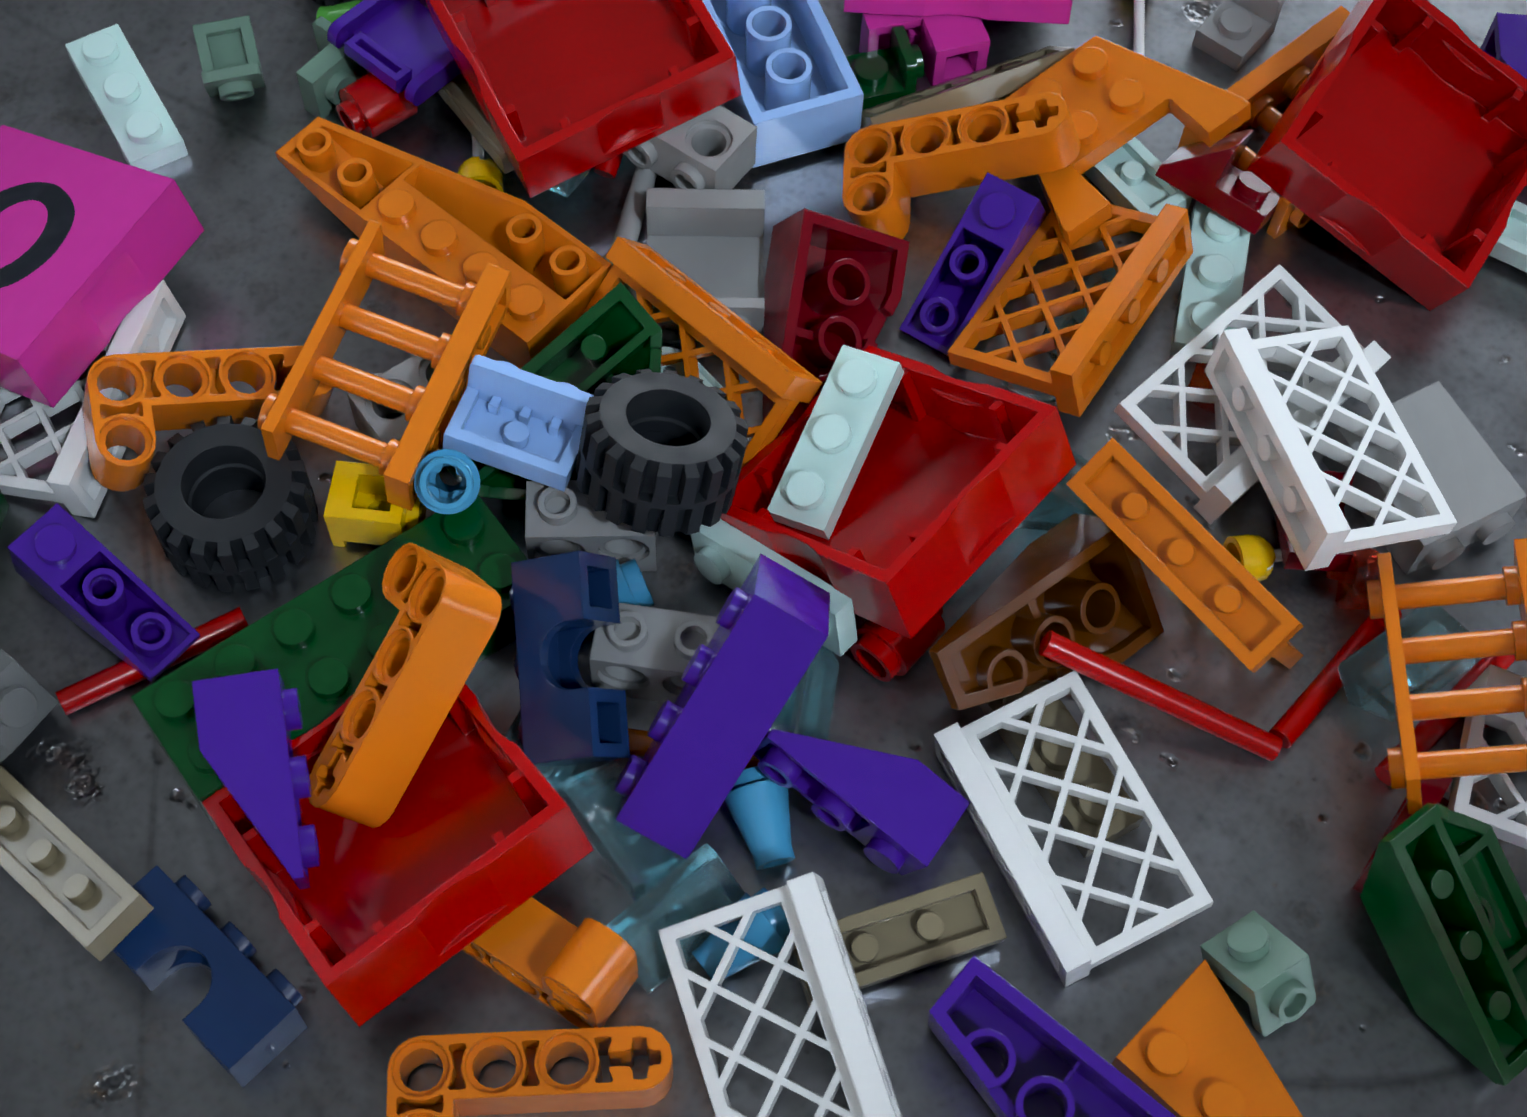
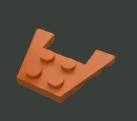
M1096 35L1005 98L1009 99L1040 92H1053L1059 94L1066 101L1081 144L1079 155L1066 168L1037 174L1041 182L1050 209H1053L1063 239L1069 246H1072L1112 217L1111 203L1082 174L1165 115L1172 113L1208 147L1213 146L1251 119V103L1245 98Z

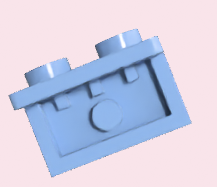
M475 355L469 366L467 388L444 432L442 449L460 451L472 460L565 492L576 467L586 405L589 397H594V395L581 391L572 384L556 382L521 370L509 362L496 361L481 355Z

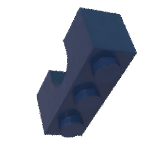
M573 551L512 562L510 603L515 617L517 652L514 659V668L519 680L521 708L519 739L523 746V752L534 765L567 766L630 758L625 690L589 687L583 681L578 668L579 649L586 636L596 628L620 624L616 557L584 551Z
M156 865L132 886L154 909L113 951L151 992L167 977L180 969L202 967L211 971L212 980L206 997L182 1021L203 1047L243 1088L307 1028V1025L296 1009V1006L304 998L276 968L265 976L249 960L257 950L232 922L228 921L219 929L204 914L212 904L187 876H181L174 883Z

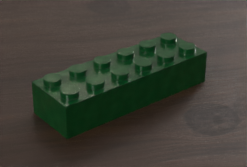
M477 495L475 501L468 508L459 513L440 514L436 512L131 696L151 733L215 829L218 828L201 802L224 787V785L199 750L192 681L278 668L285 689L297 688L299 694L303 729L290 731L291 740L318 726L354 694L400 611L385 598L382 592V581L390 559L402 545L414 543L470 569L500 595L502 608L499 621L475 665L516 640L515 617L510 603L512 587L511 563L528 559L479 495Z

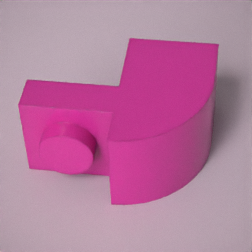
M862 13L859 52L864 53L889 48L892 27L904 25L911 45L918 44L921 49L924 71L930 86L986 68L991 40L981 18L960 15L906 16Z

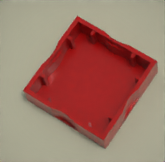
M425 0L433 22L530 198L741 95L736 56L702 0Z
M1360 0L1356 3L1247 169L1431 311L1469 289L1506 228L1511 209L1518 195L1527 185V79L1511 66L1502 63L1480 49L1466 36L1457 23L1428 0Z
M869 345L863 351L900 362L904 375L830 539L827 540L773 520L769 510H767L820 393L787 431L766 445L740 470L732 505L727 514L721 513L720 519L852 599L854 614L912 639L1076 465V461L1056 406L989 384L958 380L943 374L931 365Z
M466 684L461 689L394 812L380 827L372 828L316 808L310 804L308 798L299 799L302 826L315 824L320 854V866L308 868L310 888L299 889L225 786L201 802L242 864L273 900L278 910L279 919L325 987L359 1027L594 850L568 804L519 746L495 729L476 695ZM353 695L318 726L292 740L293 756L306 755L309 776Z

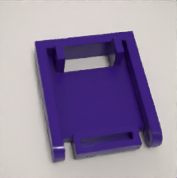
M363 0L337 18L330 25L327 32L328 42L338 49L344 47V52L347 56L397 93L405 91V99L415 106L422 104L461 74L458 65L433 22L429 9L425 7L427 5L425 0Z

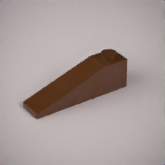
M1074 513L1030 543L929 650L952 709L960 711L1022 693L1027 686L1048 680L1055 681L1074 671L1039 655L1038 651L1041 641L1050 630L1120 663H1123L1164 632L1139 557L1098 516Z

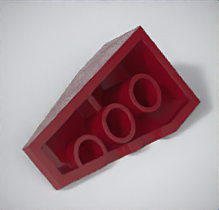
M804 208L773 226L764 280L765 309L763 336L823 382L812 398L813 400L822 391L842 345L862 351L869 345L878 346L875 341L887 317L894 314L902 298L910 242ZM763 394L762 422L775 404L765 394ZM798 403L775 439L787 431L802 416L810 403Z

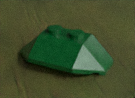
M620 282L520 369L556 382L572 384L579 390L594 395L595 389L603 382L612 383V377L621 373L635 375L636 370L650 369L652 372L661 373L663 330ZM472 460L480 475V489L478 493L480 497L526 501V481L532 480ZM445 466L447 470L453 475V477L460 483L462 481V477L456 474V468L452 466ZM575 469L570 480H577L578 475L575 474Z
M1427 803L1379 841L1360 898L1416 1014L1492 1082L1506 1086L1527 1067V901L1491 825L1448 810L1447 807Z

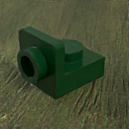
M904 25L892 27L889 48L846 56L864 93L862 110L916 92L917 79L924 76V61L921 49L918 44L911 45Z

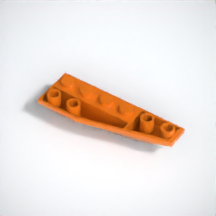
M316 117L275 152L278 160L359 238L369 219L380 222L382 224L385 257L466 286L469 281L477 284L487 262L511 271V302L490 347L519 369L580 318L612 267L610 262L526 201L321 117ZM434 302L459 321L460 318L456 316L455 309Z

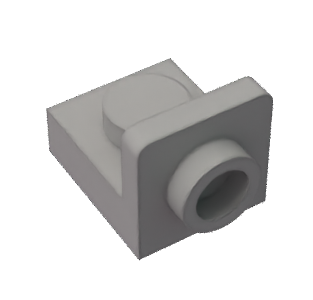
M1224 0L1196 29L1192 45L1238 72L1273 34L1284 0Z

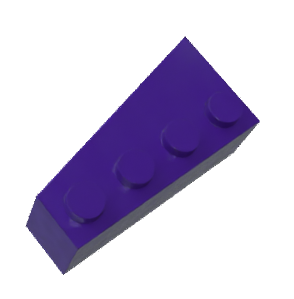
M763 554L759 555L742 587H735L722 607L716 620V624L719 626L707 646L700 644L691 657L681 677V680L686 682L675 703L666 700L655 716L647 733V736L652 738L653 741L645 755L641 759L633 754L623 768L613 791L622 795L615 818L616 821L679 856L688 859L827 639L829 632V592Z
M974 955L929 1010L928 1027L996 1117H1176Z

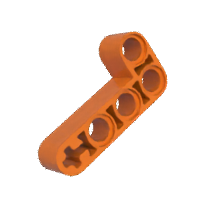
M1040 92L871 125L855 132L846 143L842 199L853 224L903 239L908 233L910 226L911 197L981 185L987 172L1002 180H1010L1066 168L1074 162L1079 155L1081 144L1066 101L1059 94L1053 92Z
M304 345L113 354L100 358L93 363L88 371L82 406L89 462L94 478L102 486L112 491L125 492L135 489L144 482L145 474L149 473L156 446L155 431L191 429L190 425L204 420L206 427L216 425L217 417L232 416L234 424H241L244 417L258 419L262 405L268 395L271 393L279 394ZM230 382H245L251 385L256 392L250 394L241 393L235 390ZM320 382L305 412L317 417L320 416L327 406L334 387ZM173 384L182 385L188 388L193 393V396H176L170 393L166 386ZM106 388H116L125 392L129 398L121 401L111 400L104 397L100 391ZM118 445L126 446L132 449L138 457L131 460H121L114 457L107 449Z
M414 543L402 545L394 553L385 569L382 592L385 598L400 611L310 774L311 797H308V800L312 806L372 828L380 827L384 824L397 807L493 634L502 608L501 597L498 592L470 569Z
M533 897L462 949L577 1028L603 1027L639 977L635 950L620 935L591 918H585L580 926L576 927Z
M645 1026L417 1036L409 1038L397 1046L390 1057L387 1069L386 1117H462L644 1108L657 1104L669 1092L673 1080L672 1052L670 1044L663 1034L651 1027ZM609 1055L611 1082L602 1083L603 1076L599 1056ZM644 1055L648 1056L650 1065L647 1072L648 1078L634 1079L631 1069L634 1065V1057ZM562 1058H580L588 1065V1071L578 1082L569 1085L559 1084L550 1077L551 1069ZM504 1060L515 1065L514 1076L504 1086L490 1088L478 1082L480 1072L492 1061ZM431 1063L443 1068L441 1079L430 1090L420 1092L413 1091L407 1087L409 1075L418 1066Z

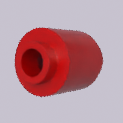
M368 73L340 89L339 95L342 103L336 106L338 115L346 128L372 139L415 115L418 111L417 106L405 99V91L397 93L372 73Z
M941 607L912 639L866 620L857 630L858 640L851 646L854 658L866 672L882 682H890L895 675H905L944 633L945 623L941 617L943 615V608Z

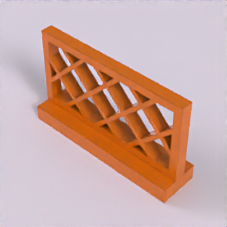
M1111 204L1112 217L1072 246H1069L1064 241L1059 223L1052 209L947 351L950 364L1055 396L1058 411L1081 417L1192 255L1193 245L1188 209L1165 204L1158 216ZM1130 231L1144 234L1140 241L1119 248H1115L1111 237ZM1099 241L1103 242L1107 252L1075 261L1071 250ZM1062 253L1066 265L1038 274L1034 273L1033 267L1039 260ZM1114 267L1117 274L1112 281L1087 289L1082 277ZM1074 280L1078 292L1046 302L1042 290ZM1034 294L1038 305L1005 315L1003 308L1010 300ZM1086 308L1088 315L1082 323L1060 330L1057 329L1054 317ZM1045 321L1049 330L1048 334L1016 343L1012 331ZM1001 334L1005 335L1008 343L1007 347L988 353L974 350L979 341ZM1055 349L1059 355L1048 372L1026 366L1023 359Z
M618 236L605 256L613 265L582 315L620 282L623 285L626 283L636 291L637 301L656 323L672 320L679 325L682 352L663 355L661 366L683 362L685 377L692 375L700 378L697 359L716 355L723 361L726 387L719 389L726 393L727 401L735 402L740 408V418L744 419L741 394L760 390L775 402L761 425L748 427L747 437L753 436V438L746 446L742 469L766 445L774 441L799 402L810 403L823 382L649 245ZM652 305H654L661 312L653 314ZM695 339L705 347L696 348ZM739 374L742 377H744L748 381V383L740 384Z
M1113 437L1066 483L1253 673L1257 672L1271 657L1291 669L1304 656L1289 641L1304 626Z

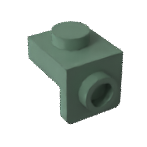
M249 15L192 25L202 67V80L209 97L220 96L222 101H238L253 96L254 89L266 87Z
M320 16L312 23L319 53L296 72L305 110L315 117L324 119L336 109L338 104L342 103L339 95L340 89L367 74V71L345 54L344 47L338 49L328 42L327 32L332 23Z
M1254 910L1200 945L1203 961L1206 959L1214 974L1249 1003L1253 1027L1263 1036H1268L1284 1024L1299 1019L1316 1001L1309 955Z

